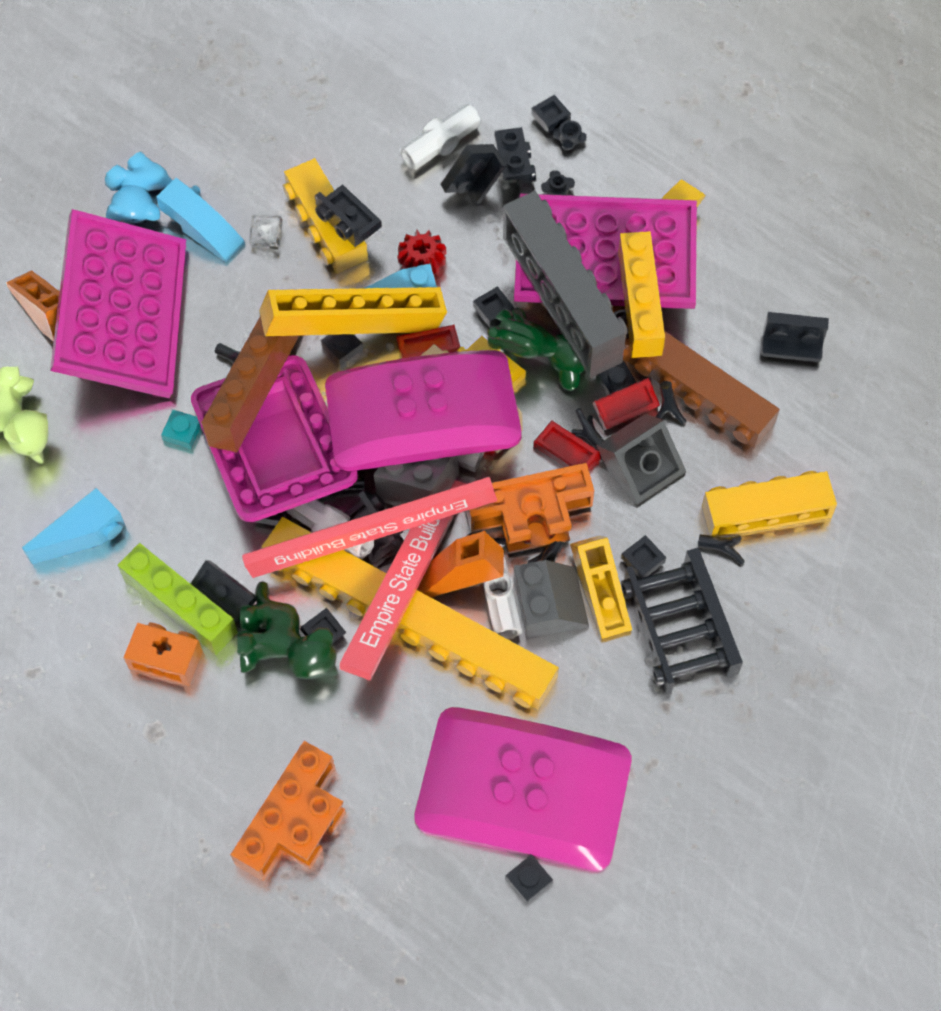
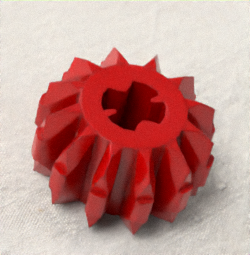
M416 229L415 236L406 234L404 242H399L397 260L402 269L431 264L433 274L438 275L440 267H445L447 250L445 244L441 243L439 235L432 237L430 230L425 234H420Z

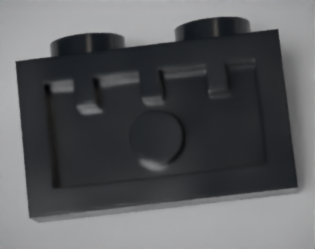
M494 144L466 145L440 185L445 193L468 192L474 204H480L506 168V164Z
M768 312L763 328L762 356L820 362L823 354V343L828 331L829 318Z

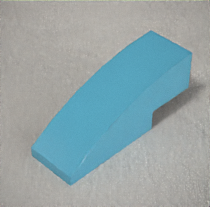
M175 178L156 196L159 210L179 223L185 234L225 263L245 244V240L214 208L179 179Z

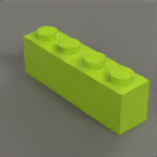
M140 542L117 565L124 581L186 632L196 636L197 640L214 655H217L238 633L234 619Z

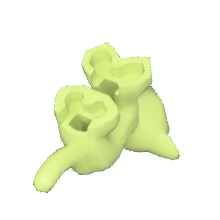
M2 367L0 369V433L3 432L4 438L16 453L29 456L35 462L42 464L44 463L42 451L47 444L49 436L47 414L33 410H22V397L32 390L34 379L20 376L18 367Z

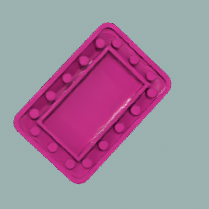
M497 350L441 353L374 363L333 373L325 382L334 461L336 466L344 471H356L515 447L522 439V430L508 359L505 354Z
M288 356L238 452L209 447L239 518L245 522L259 521L352 486L358 477L357 470L344 471L335 464L328 407L306 361L300 356ZM225 378L197 388L190 397L204 436L205 433L201 422Z
M451 707L445 709L438 718L414 813V821L421 832L525 857L532 854L538 860L590 872H600L609 866L612 859L632 756L629 749L624 745L610 740L513 717Z

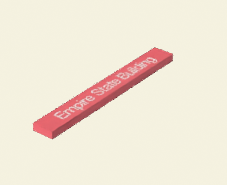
M486 477L242 555L244 566L252 578L496 502L497 498L490 477Z
M455 480L450 489L466 483ZM454 515L410 528L340 661V670L371 681Z

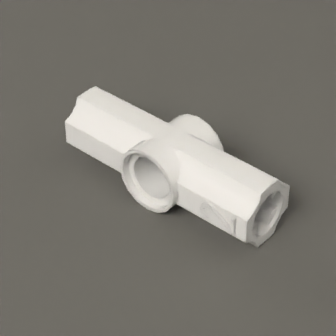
M465 104L443 120L440 118L431 120L424 127L421 135L400 148V155L405 164L410 169L416 170L438 154L442 156L450 154L457 147L461 138L481 125V118L477 110L471 104Z
M317 499L287 510L291 517L311 528V533L350 521V517L329 504L325 505ZM374 540L344 549V551L362 560L372 551Z
M504 555V577L483 582L482 585L484 601L488 607L493 632L510 640L522 634V628L513 594V581L509 576ZM496 588L505 590L502 594H494L491 591Z

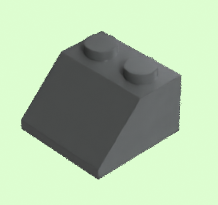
M648 414L642 415L596 445L609 473L636 504L641 503L686 473V469L664 420Z
M547 560L514 566L513 581L526 639L589 627L576 567Z

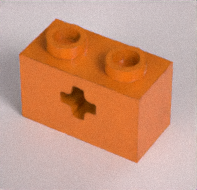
M137 622L123 658L131 670L190 686L203 650L197 637L191 633L179 631L176 634L167 631L165 627L157 623L150 622L148 625Z

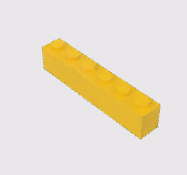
M441 287L268 290L259 312L265 336L422 332L439 328L447 314V309Z

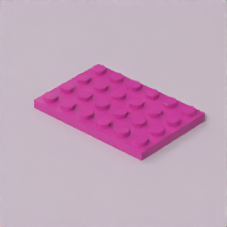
M520 194V195H519V198H520V197H523V196H525V195H527V194ZM538 194L541 200L548 202L553 219L556 223L562 224L567 235V241L571 247L575 246L578 249L582 258L581 263L586 270L590 269L593 272L597 288L601 294L605 293L608 296L612 306H625L618 257L620 233L651 231L661 308L695 309L697 200ZM516 260L514 302L543 303Z
M72 209L68 219L50 371L170 398L174 387L186 239Z

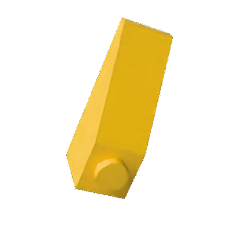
M599 535L571 543L570 547L577 573L601 639L631 631L632 626L608 537Z

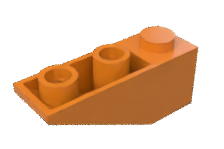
M485 531L456 539L431 560L418 586V591L429 597H435L504 577V549Z

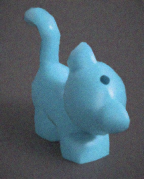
M137 152L128 160L127 170L120 165L110 169L106 173L105 185L109 190L117 192L112 196L111 204L106 210V218L123 221L127 224L142 223L145 220H159V208L153 203V199L148 191L162 190L173 181L166 169L158 163L151 161L142 152ZM197 185L192 186L191 189L200 195V188Z

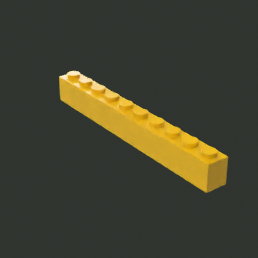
M282 517L262 545V548L310 534L311 532ZM344 550L283 569L292 574V577L298 583L304 586L310 584L318 588L325 598L331 601L338 599L345 603L351 612L359 616L366 614L387 574ZM416 590L396 629V632L401 634V638L410 645L417 646L419 644L429 650L430 655L437 660L443 662L448 660L454 663L461 673L469 677L475 675L483 679L490 689L499 693L503 690L512 695L513 700L525 708L532 706L539 710L558 678L559 667L418 590Z

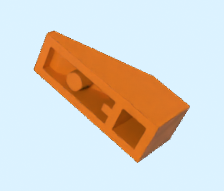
M32 270L6 282L9 290L40 331L54 342L60 291Z

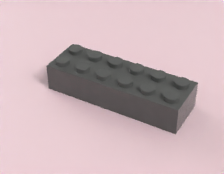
M534 191L503 205V239L588 376L591 378L621 364L624 349L626 348L625 337L627 327L621 317L617 318L613 313L608 296L605 293L601 294L597 288L593 272L590 269L586 270L581 263L582 258L578 249L575 246L571 247L567 241V235L562 224L556 223L553 219L548 202L541 200L537 192Z

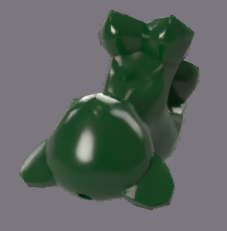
M518 307L512 312L503 309L498 313L496 319L502 322L497 327H490L488 329L489 347L496 350L501 349L525 359L548 357L552 367L557 372L561 386L568 391L578 387L580 374L585 369L562 333L555 337L552 336L540 325L527 320L525 312Z
M264 581L259 582L254 593L258 597L256 600L257 604L244 605L240 609L241 631H238L237 653L240 656L241 673L253 670L259 660L287 657L288 667L299 679L308 680L323 676H336L338 674L335 666L337 654L332 644L333 634L328 628H319L309 635L301 637L299 634L300 617L296 608L288 603L270 600L267 596L268 584Z

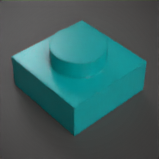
M173 409L161 433L163 441L191 449L201 426L196 416Z

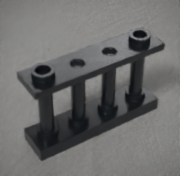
M699 547L686 551L684 563L681 564V567L637 579L633 567H626L624 580H621L622 591L625 598H630L655 665L652 667L654 680L657 686L662 685L665 695L672 693L675 683L673 678L710 667H723L726 677L739 674L743 661ZM684 579L686 582H691L694 590L691 596L647 608L642 591ZM692 608L701 609L705 619L703 624L662 636L657 635L653 619ZM702 637L712 638L716 648L713 651L714 653L668 665L663 651L664 648Z

